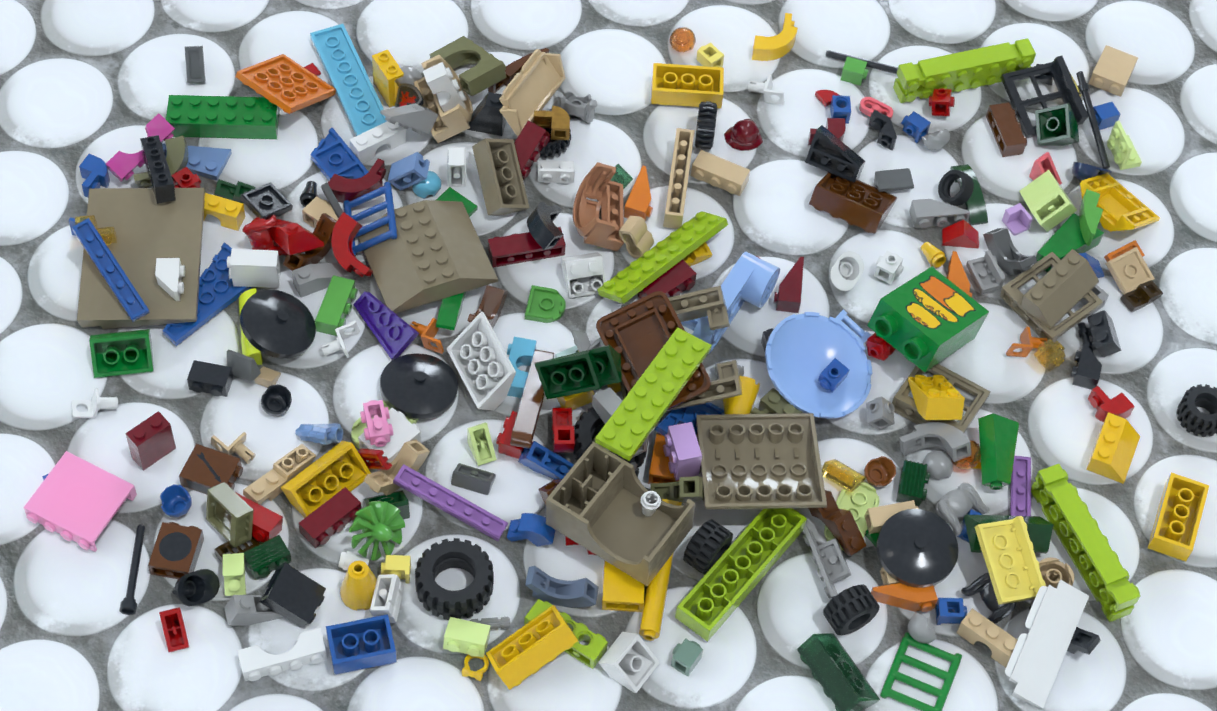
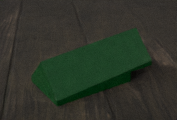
M610 345L534 364L546 399L601 389L603 385L622 381L621 354Z
M965 515L964 520L971 552L982 553L975 526L1011 520L1017 516ZM1022 516L1027 524V531L1030 541L1033 543L1034 553L1046 554L1049 550L1053 524L1040 516Z

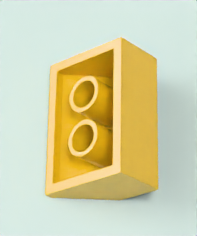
M1108 412L1086 470L1124 484L1140 439V435L1127 419Z

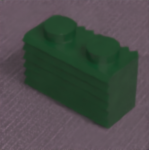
M904 460L896 502L914 500L915 506H920L921 501H925L927 489H924V485L928 484L930 472H927V464Z
M280 535L243 552L245 564L255 580L267 577L278 566L284 563L289 565L292 561L290 551Z

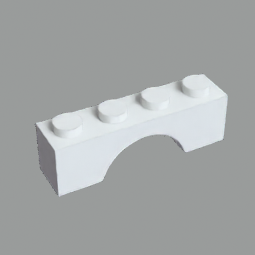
M320 628L299 633L296 645L284 654L273 655L266 653L258 645L237 650L245 681H256L263 676L278 675L285 670H296L303 665L318 664L327 659Z

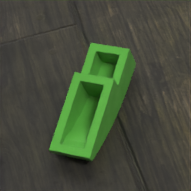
M1086 189L1081 201L1079 223L1086 245L1090 246L1103 209L1096 207L1100 194Z

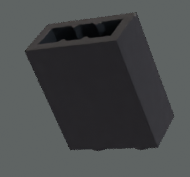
M284 563L276 568L259 602L301 628L311 624L315 619L316 613L314 612L324 601L325 596L323 594L326 588L287 563Z

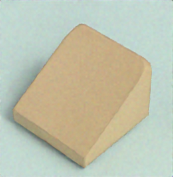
M263 366L260 369L261 374L255 379V383L268 388L277 383L281 373Z

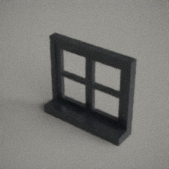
M1062 55L1057 56L1053 62L1002 74L1000 77L1026 138L1037 136L1036 126H1032L1025 107L1041 103L1042 108L1045 109L1048 108L1046 102L1062 98L1064 104H1070L1078 125L1083 124L1088 118L1087 111ZM1051 73L1058 92L1042 95L1035 76ZM1030 78L1038 97L1022 101L1014 82Z

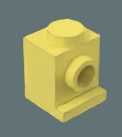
M710 42L698 49L696 60L703 66L723 67L724 54Z
M386 555L385 562L381 563V575L395 574L400 580L402 579L406 583H410L411 556Z

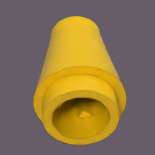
M925 242L921 246V250L931 266L939 268L946 262L945 253L934 245Z

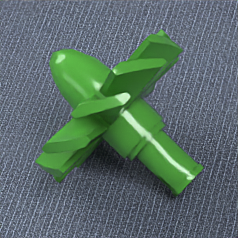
M371 501L369 506L355 513L357 516L354 518L349 532L362 530L363 533L353 535L351 541L352 548L354 549L367 537L366 543L358 551L361 556L366 558L369 545L373 542L371 560L379 559L382 556L378 547L379 541L382 544L385 555H391L395 544L390 542V540L398 544L402 542L401 528H405V522L400 515L401 511L386 501Z

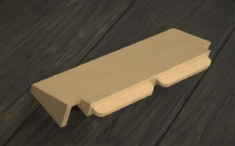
M536 49L522 66L521 72L515 75L499 98L503 104L499 111L517 136H519L528 120L533 122L534 110L541 111L566 79L560 54L541 52L540 49Z

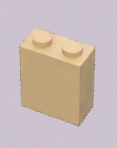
M1106 45L1092 73L1089 85L1121 97L1135 68L1138 57Z

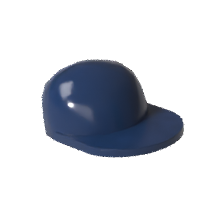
M1073 162L1072 174L1081 181L1098 176L1099 172L1112 173L1110 170L1080 162Z

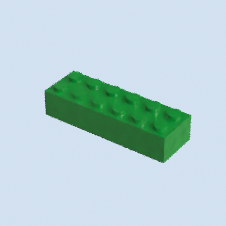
M169 95L166 120L175 128L172 133L173 137L277 139L280 110L277 105L269 102L265 97Z

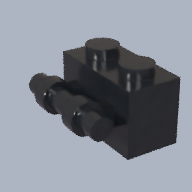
M1105 310L1087 317L1090 327L1087 328L1084 322L1078 324L1079 337L1082 338L1083 344L1087 345L1092 352L1097 349L1103 357L1121 351L1113 320ZM1091 335L1093 336L1094 340L1092 342H1090L1089 336Z

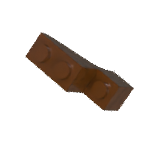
M825 490L827 508L808 509L812 516L817 517L827 526L846 554L852 556L867 545L851 511L839 509L831 491Z

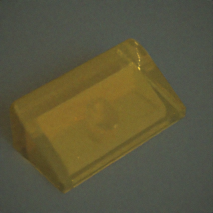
M836 459L824 462L822 468L823 477L849 492L856 490L866 479L864 475Z

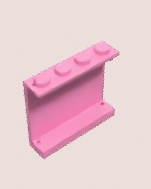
M66 451L23 508L27 519L32 523L36 524L38 522L48 531L59 533L65 540H73L81 548L96 552L95 541L124 501L126 499L133 501L137 493L133 484Z

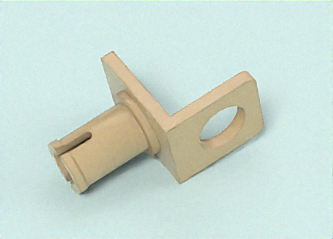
M245 432L229 447L213 435L211 437L210 444L216 450L229 455L236 453L247 464L256 456L255 453L243 444L246 441L247 434Z

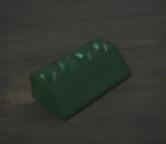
M834 633L813 634L797 648L801 660L808 665L814 679L822 685L825 695L831 698L835 704L836 711H863L880 700Z

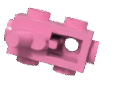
M371 400L363 403V411L360 412L362 423H366L367 428H364L365 440H370L371 445L383 447L387 442H390V436H393L392 424L387 422V419H390L388 407H384L383 400Z

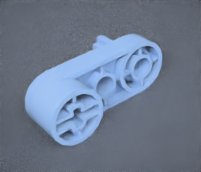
M744 252L721 285L728 310L729 324H731L745 301L759 308L764 306L777 283L780 274L779 267L748 252ZM708 316L681 322L683 326L694 331L693 336L712 345L709 353L713 351L728 328L725 327L711 331Z

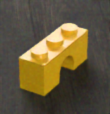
M205 193L203 221L207 214H210L220 220L221 226L239 231L245 219L244 204Z

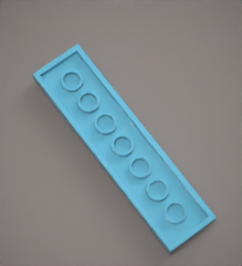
M344 24L310 33V38L333 87L336 89V94L355 135L358 136L387 122L385 120L386 117L380 113L384 108Z

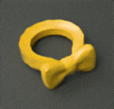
M468 654L464 659L462 676L474 677L476 680L481 681L483 673L489 667L488 657L484 655V658L474 657ZM473 658H479L483 660L485 665L477 671H472L468 662Z

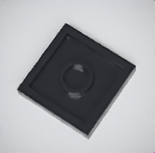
M271 182L241 194L240 200L260 219L268 220L273 215L277 217L293 208V205Z

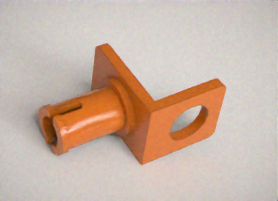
M432 318L428 326L413 321L410 326L421 336L424 348L443 354L444 350L441 341L434 338L439 331V328L436 327L437 320ZM433 342L437 345V347H434L430 343Z
M1026 326L1020 335L1021 344L1013 343L1007 350L1006 355L1027 357L1033 348L1046 350L1048 339L1032 337L1030 327ZM1018 348H1021V349H1022V351H1020V352H1014V351H1013V350L1018 349Z

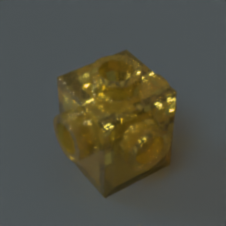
M1051 339L1047 342H1042L1038 347V351L1034 354L1036 360L1049 372L1055 366L1059 367L1064 362V357H1066L1063 351L1065 348L1058 341L1054 343Z

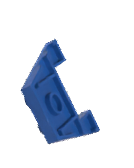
M711 402L672 410L654 430L665 436L668 433V426L692 422L695 434L697 435L696 415H724V410Z

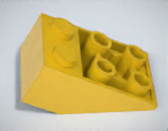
M915 375V377H908L918 413L925 420H962L965 398L944 376L933 375V377H926L924 375Z

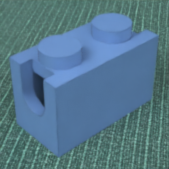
M416 152L391 164L388 182L400 191L427 179L430 161L427 159L423 160V156Z

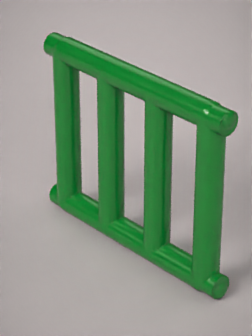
M906 632L895 655L880 697L884 699L890 697L921 711H942L959 668L962 655L959 653L953 655L927 643H920ZM910 645L951 662L948 672L905 655L908 646ZM903 662L944 679L942 688H936L898 672L901 663ZM898 680L938 697L935 706L933 707L892 690L894 681Z

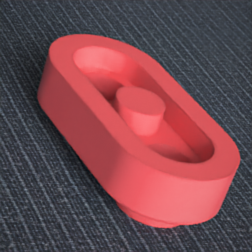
M864 97L860 101L859 109L863 114L871 117L873 111L877 110L892 119L893 109L890 106L872 97Z

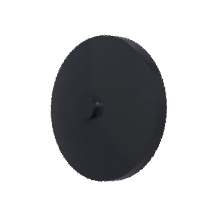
M279 290L259 291L249 297L240 313V325L245 337L256 349L266 355L281 359L300 356L307 351L315 338L316 325L311 312L299 299Z
M413 353L400 356L387 364L381 374L380 393L383 400L390 408H394L397 412H402L409 418L427 419L441 415L453 405L457 397L458 380L454 371L444 361L431 355Z
M907 509L894 514L884 523L877 539V554L885 571L896 581L907 586L924 588L942 582L951 573L958 559V542L951 527L938 515L922 509Z

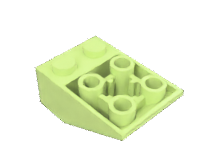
M1047 170L1019 191L1038 223L1047 232L1077 211L1050 170Z

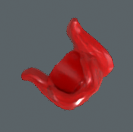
M275 215L268 220L256 217L251 223L245 225L242 231L248 236L252 250L278 251L279 256H287V253L279 245H274V240L268 229L276 225Z

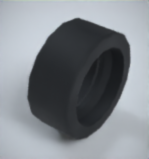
M955 169L944 174L938 185L940 198L954 206L963 205L967 202L974 190L972 178L968 174ZM961 178L962 186L957 195L951 197L950 189L952 184Z

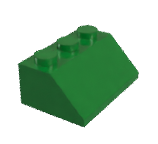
M150 329L90 336L89 344L94 378L154 371Z

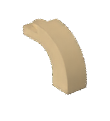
M417 439L405 442L396 458L391 462L392 467L389 470H380L368 474L364 482L369 485L371 490L377 493L383 492L387 496L401 488L394 484L393 480L403 464L417 472L430 451Z

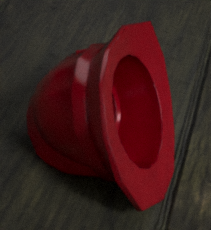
M751 119L738 121L724 133L726 143L737 150H752L763 143L760 129Z

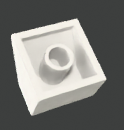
M622 632L598 663L609 677L633 693H637L660 662L639 634Z

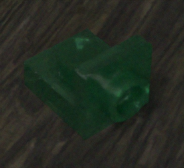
M617 164L614 166L616 167V173L610 181L623 184L624 189L633 178Z

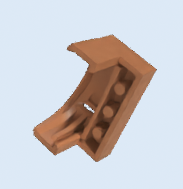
M597 162L579 186L573 205V222L578 234L584 237V243L618 251L624 244L619 235V230L624 225L623 184L610 181L616 173V167ZM588 197L589 199H596V200H598L599 202H595V201H592V200H588V199H586V198ZM600 205H601V220L599 219Z

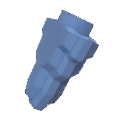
M335 423L301 424L295 430V434L303 441L327 445L334 442L340 443L343 438V429L340 424Z

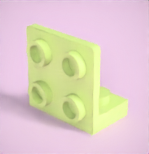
M1116 121L1107 140V147L1111 150L1115 163L1118 164L1120 170L1140 167L1142 161L1129 135H1126L1120 121Z

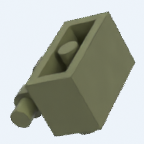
M772 388L760 399L759 408L754 407L750 413L802 414V411L787 402L776 389Z

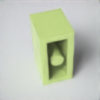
M450 617L444 635L443 649L484 658L490 638L491 626Z

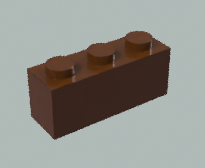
M1009 102L989 105L986 118L1002 157L1023 154L1027 146V138L1023 136L1021 124L1016 119L1015 110L1011 108Z

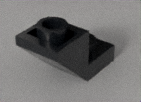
M874 110L871 114L869 126L880 131L877 143L893 150L897 136L891 118Z

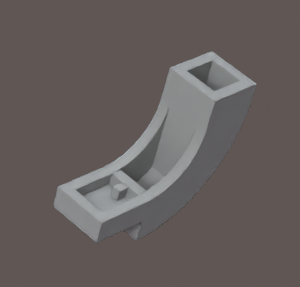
M940 422L914 425V432L899 437L901 452L904 456L928 447L944 450L953 462L971 456L970 440L961 430L949 424Z

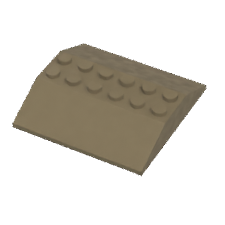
M423 200L394 209L397 239L390 238L363 250L370 269L373 270V276L385 305L395 314L498 282V278L463 202ZM387 213L381 216L379 219L387 216ZM389 224L359 236V242L363 243L389 231Z
M813 413L696 415L697 441L702 454L699 476L703 478V502L705 509L827 508Z

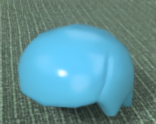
M428 171L427 179L412 185V190L421 198H426L428 195L435 196L441 189V179L435 172Z

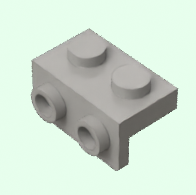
M990 250L985 252L984 257L967 261L966 266L981 294L1002 288L1005 274L1000 270L997 259Z

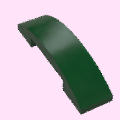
M968 164L951 166V170H960L968 174L974 183L973 193L969 200L965 202L966 210L970 211L969 224H987L986 205L974 171ZM959 178L955 181V183L958 182L959 187L961 189L962 180L961 178Z

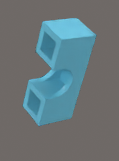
M514 337L513 343H509L507 355H509V360L516 374L507 396L522 398L529 372L521 371L518 368L520 366H531L536 349V340Z

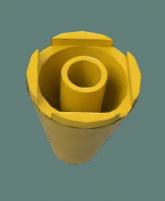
M740 376L742 395L723 399L724 415L750 414L760 389L759 382L755 384L754 379Z
M352 562L340 587L341 600L352 610H368L371 607L377 578L365 562Z

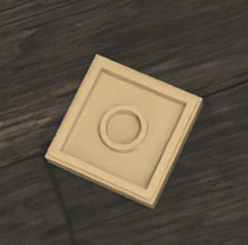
M1137 247L1105 263L1122 294L1137 289L1140 284L1155 279Z

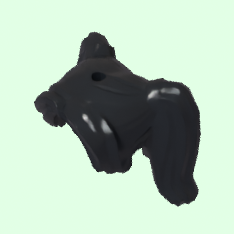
M985 573L968 587L961 589V592L966 596H972L977 593L981 595L982 601L992 612L987 619L994 624L1006 618L1016 607V602L998 604L989 573Z

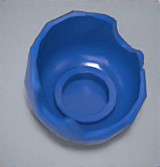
M173 484L166 487L160 495L162 501L161 508L169 517H181L187 514L192 506L191 495L181 485Z

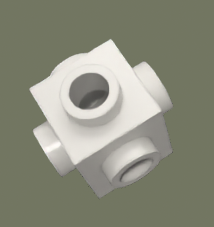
M887 250L884 256H879L874 276L891 284L896 276L899 277L904 269L902 266L904 258Z

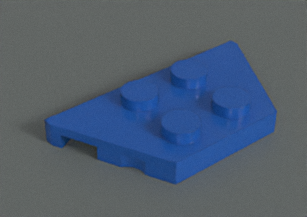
M330 128L326 138H322L319 146L310 154L312 161L329 181L334 173L348 179H357L365 176L369 171L334 128Z

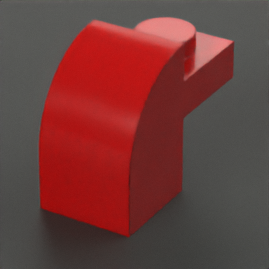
M1099 386L1093 388L1088 397L1090 404L1097 409L1095 417L1104 422L1108 412L1126 419L1131 415L1135 407L1123 393L1110 399Z

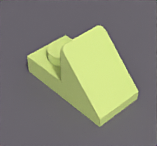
M244 553L223 554L222 575L224 576L225 596L246 595Z

